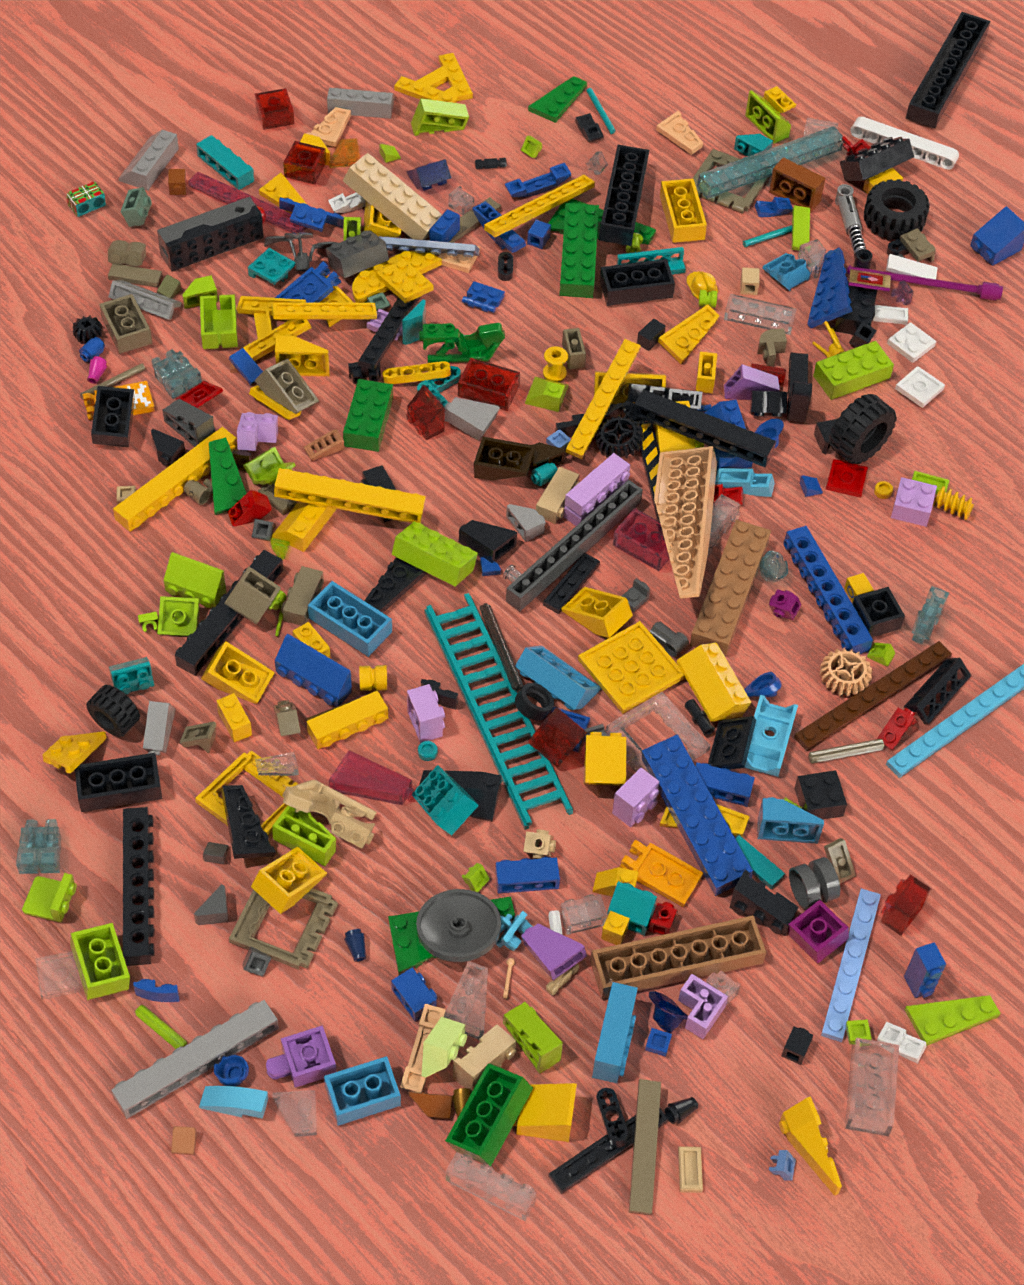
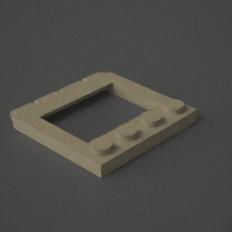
M712 149L693 179L699 197L702 194L703 199L711 202L717 200V204L727 208L732 206V210L743 213L749 210L770 178L772 171ZM713 165H721L725 170L737 171L744 177H753L755 183L746 197L743 198L702 181Z
M314 888L302 897L316 903V906L294 952L291 953L254 938L270 904L253 890L229 937V942L249 950L250 946L269 955L271 959L298 970L300 966L308 968L314 956L312 952H316L322 939L320 934L325 933L331 920L329 917L333 916L338 903L332 900V895Z

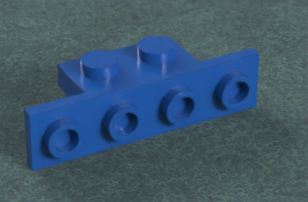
M280 197L279 209L292 212L290 217L291 223L322 232L325 223L341 228L344 226V217L338 213H330L321 208L310 207L308 204L294 202L289 198Z

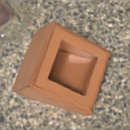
M174 1126L171 1153L194 1155L197 1137L196 1128Z

